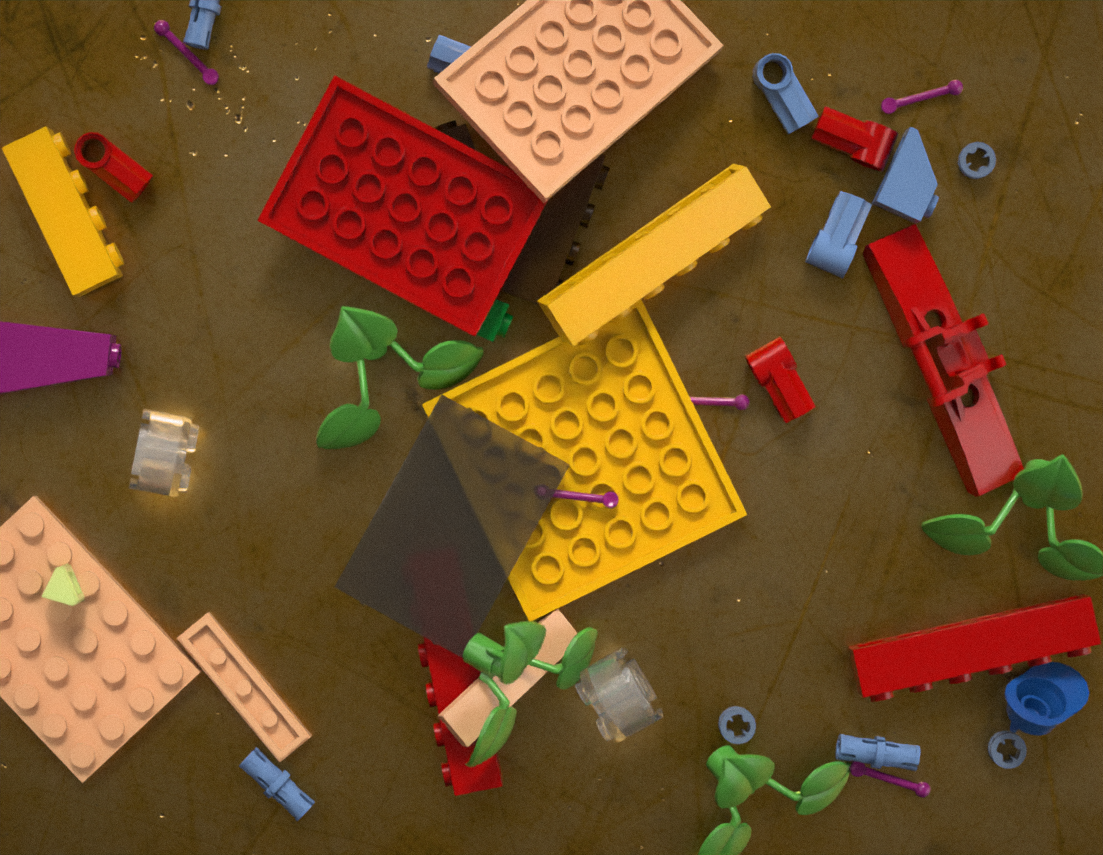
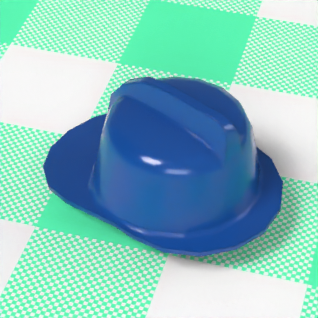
M1059 662L1034 666L1009 682L1005 689L1006 710L1011 721L1010 731L1016 733L1021 730L1034 736L1050 733L1057 725L1079 712L1087 704L1089 697L1087 682L1078 671L1069 665Z

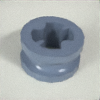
M983 142L968 144L961 150L958 156L960 171L970 179H980L992 172L996 163L993 149ZM978 149L985 153L982 158L987 157L988 163L987 166H981L975 172L969 169L971 163L966 164L967 154L973 155Z
M733 706L722 712L719 717L718 727L720 733L727 741L733 744H743L749 741L755 734L756 722L748 710L743 707ZM739 714L744 722H748V727L746 731L741 729L742 735L734 736L732 729L726 728L728 720L733 722L731 718L733 715Z
M1000 731L995 733L989 740V757L995 764L1004 769L1018 767L1026 757L1027 748L1025 742L1016 733ZM1005 739H1011V745L1017 748L1014 757L1009 754V760H1003V755L997 751L1000 742L1005 745Z

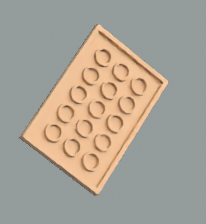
M527 0L438 74L433 80V85L540 200L545 203L716 56L724 45L681 0Z
M33 496L0 527V697L83 783L202 670L37 496ZM65 564L71 565L85 596L84 601L73 606L41 597L55 568Z

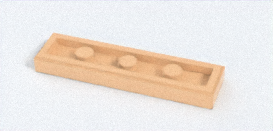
M559 609L547 613L537 622L545 626L546 635L543 645L534 659L555 665L563 658L569 643L577 634L576 630ZM528 665L522 675L511 684L505 685L500 682L497 676L492 679L508 698L510 707L548 671ZM477 678L438 717L463 747H468L479 737L491 711L499 707V700L488 685Z
M210 612L205 614L177 638L279 762L284 760L312 736Z

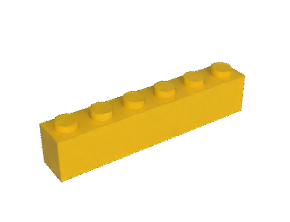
M732 164L537 300L563 342L572 346L576 344L579 346L593 340L599 334L597 329L608 321L617 322L626 317L632 311L630 306L641 298L649 299L660 293L665 287L663 283L675 274L682 276L695 268L698 264L696 259L706 252L714 253L724 248L730 242L729 236L739 229L747 230L758 224L763 218L761 214L771 206L748 168Z

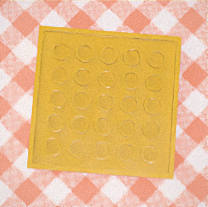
M642 299L630 306L632 311L623 319L617 322L608 321L598 328L599 334L584 345L579 346L576 344L572 346L563 342L560 337H557L422 404L529 622L747 515ZM544 484L549 489L604 495L607 492H614L617 494L619 501L615 508L608 509L603 503L554 497L540 500L535 497L534 489L537 485Z

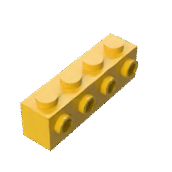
M44 127L2 147L72 295L81 297L122 277L123 274L119 267L124 265L123 258L114 242L108 245L101 231L107 228L106 223L97 206L90 208L84 196V193L88 192L89 188L79 169L72 171L66 156L71 155V151L62 133L54 134L53 130Z

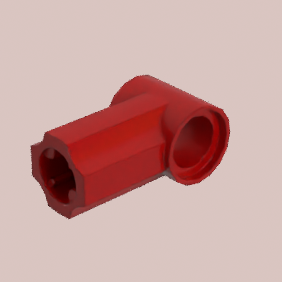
M825 106L815 126L811 140L850 155L849 158L860 165L883 172L898 133L879 123L869 120L862 122Z
M97 132L85 133L75 143L74 154L77 161L131 203H134L144 192L154 175L114 145L108 138ZM92 141H101L105 147L103 158L95 163L88 162L84 155L86 145Z
M781 337L745 355L746 362L762 388L765 387L773 405L785 424L816 407L795 370L797 369V364Z

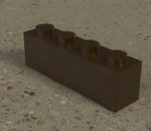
M601 154L548 200L502 289L503 293L539 306L537 300L565 282V280L559 278L565 263L573 266L581 243L574 241L579 225L585 228L588 227L596 206L588 203L594 188L602 190L610 167L603 165L606 155Z

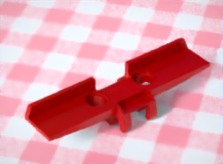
M916 224L866 245L862 253L903 347H910L932 396L927 398V402L967 492L978 497L1014 480L1015 476L1024 470L999 403L986 376L989 372L1006 366L1007 363L1003 354L988 358L976 330L989 324L985 314H979L965 321L961 320L950 292ZM928 311L938 314L941 319V327L938 325L930 328L925 320V315ZM969 387L973 391L974 401L971 406L966 407L962 404L961 396L968 393Z

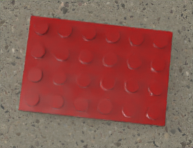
M334 75L257 221L476 337L548 200L543 203L512 169Z

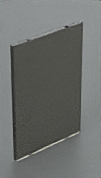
M441 394L337 581L335 588L359 600L362 605H368L426 637L434 645H440L463 658L466 645L481 628L570 464L546 452L544 448L537 447L480 416L471 408H466Z

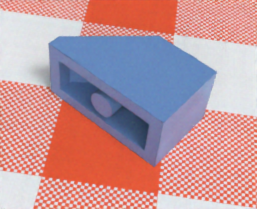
M909 127L905 130L871 203L914 224L920 222L923 216L929 219L939 200V196L934 194L938 183L917 129Z

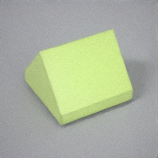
M69 564L55 568L41 596L71 606L84 601L85 598L75 573Z

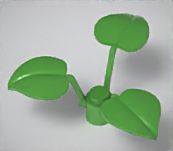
M342 306L337 327L330 340V352L338 361H357L361 402L359 406L354 404L341 405L324 419L316 436L318 448L341 449L356 446L371 438L378 430L381 417L377 410L368 409L370 403L364 358L368 360L379 359L387 352V346H390L414 371L420 372L417 377L420 387L439 390L454 386L469 376L479 364L483 356V348L462 340L445 341L431 348L424 355L422 363H419L395 341L397 327L391 319L372 311Z
M1064 454L1051 461L1042 459L1028 461L1025 470H1022L1015 476L1013 493L990 526L985 527L982 519L967 514L945 515L929 519L921 524L923 531L944 549L960 555L981 554L990 549L992 541L989 536L996 533L1017 499L1022 497L1023 503L1028 507L1040 509L1046 506L1048 542L1051 547L1042 548L1038 552V559L1042 567L1051 574L1067 580L1084 581L1103 576V552L1096 545L1076 539L1065 540L1060 543L1056 538L1054 509L1063 511L1076 508L1081 503L1083 497L1080 480Z
M520 622L504 626L505 647L481 633H477L471 638L463 652V661L481 671L479 680L486 683L498 698L499 707L494 708L487 717L469 762L465 764L466 766H476L495 755L508 740L515 724L517 711L515 708L509 707L510 702L492 678L497 676L500 682L505 685L511 684L530 665L559 674L556 686L560 689H568L582 678L591 662L598 634L596 629L588 627L577 633L565 650L562 663L557 665L534 659L539 653L546 635L545 626L537 622Z
M729 745L720 747L708 758L706 767L719 781L715 792L716 804L723 809L729 808L732 818L730 823L720 824L708 835L698 855H739L743 851L751 837L752 829L747 823H740L741 817L736 806L743 803L750 794H753L756 789L764 784H767L789 799L798 801L795 807L798 814L809 815L824 809L836 799L847 782L851 764L841 761L824 764L815 769L804 780L800 791L794 792L771 778L775 765L770 758L760 755H738Z

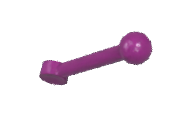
M158 20L154 24L155 33L159 36H165L203 74L202 77L205 83L215 85L219 81L218 72L211 68L208 69L170 31L168 22Z
M955 79L951 80L947 86L897 100L891 97L886 98L881 102V110L885 114H892L898 107L948 93L959 95L963 91V84Z
M743 394L736 396V398L690 397L693 405L735 406L738 410H745L750 404L749 398Z
M539 484L534 489L535 497L540 500L554 497L603 503L608 509L615 508L619 501L617 494L614 492H607L604 495L549 489L544 484Z
M851 762L850 772L855 777L866 775L915 791L916 795L921 798L927 797L930 794L931 788L926 782H919L917 784L865 767L863 762Z

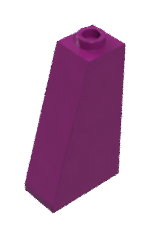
M0 321V394L111 376L113 368H119L122 345L116 343L117 335Z

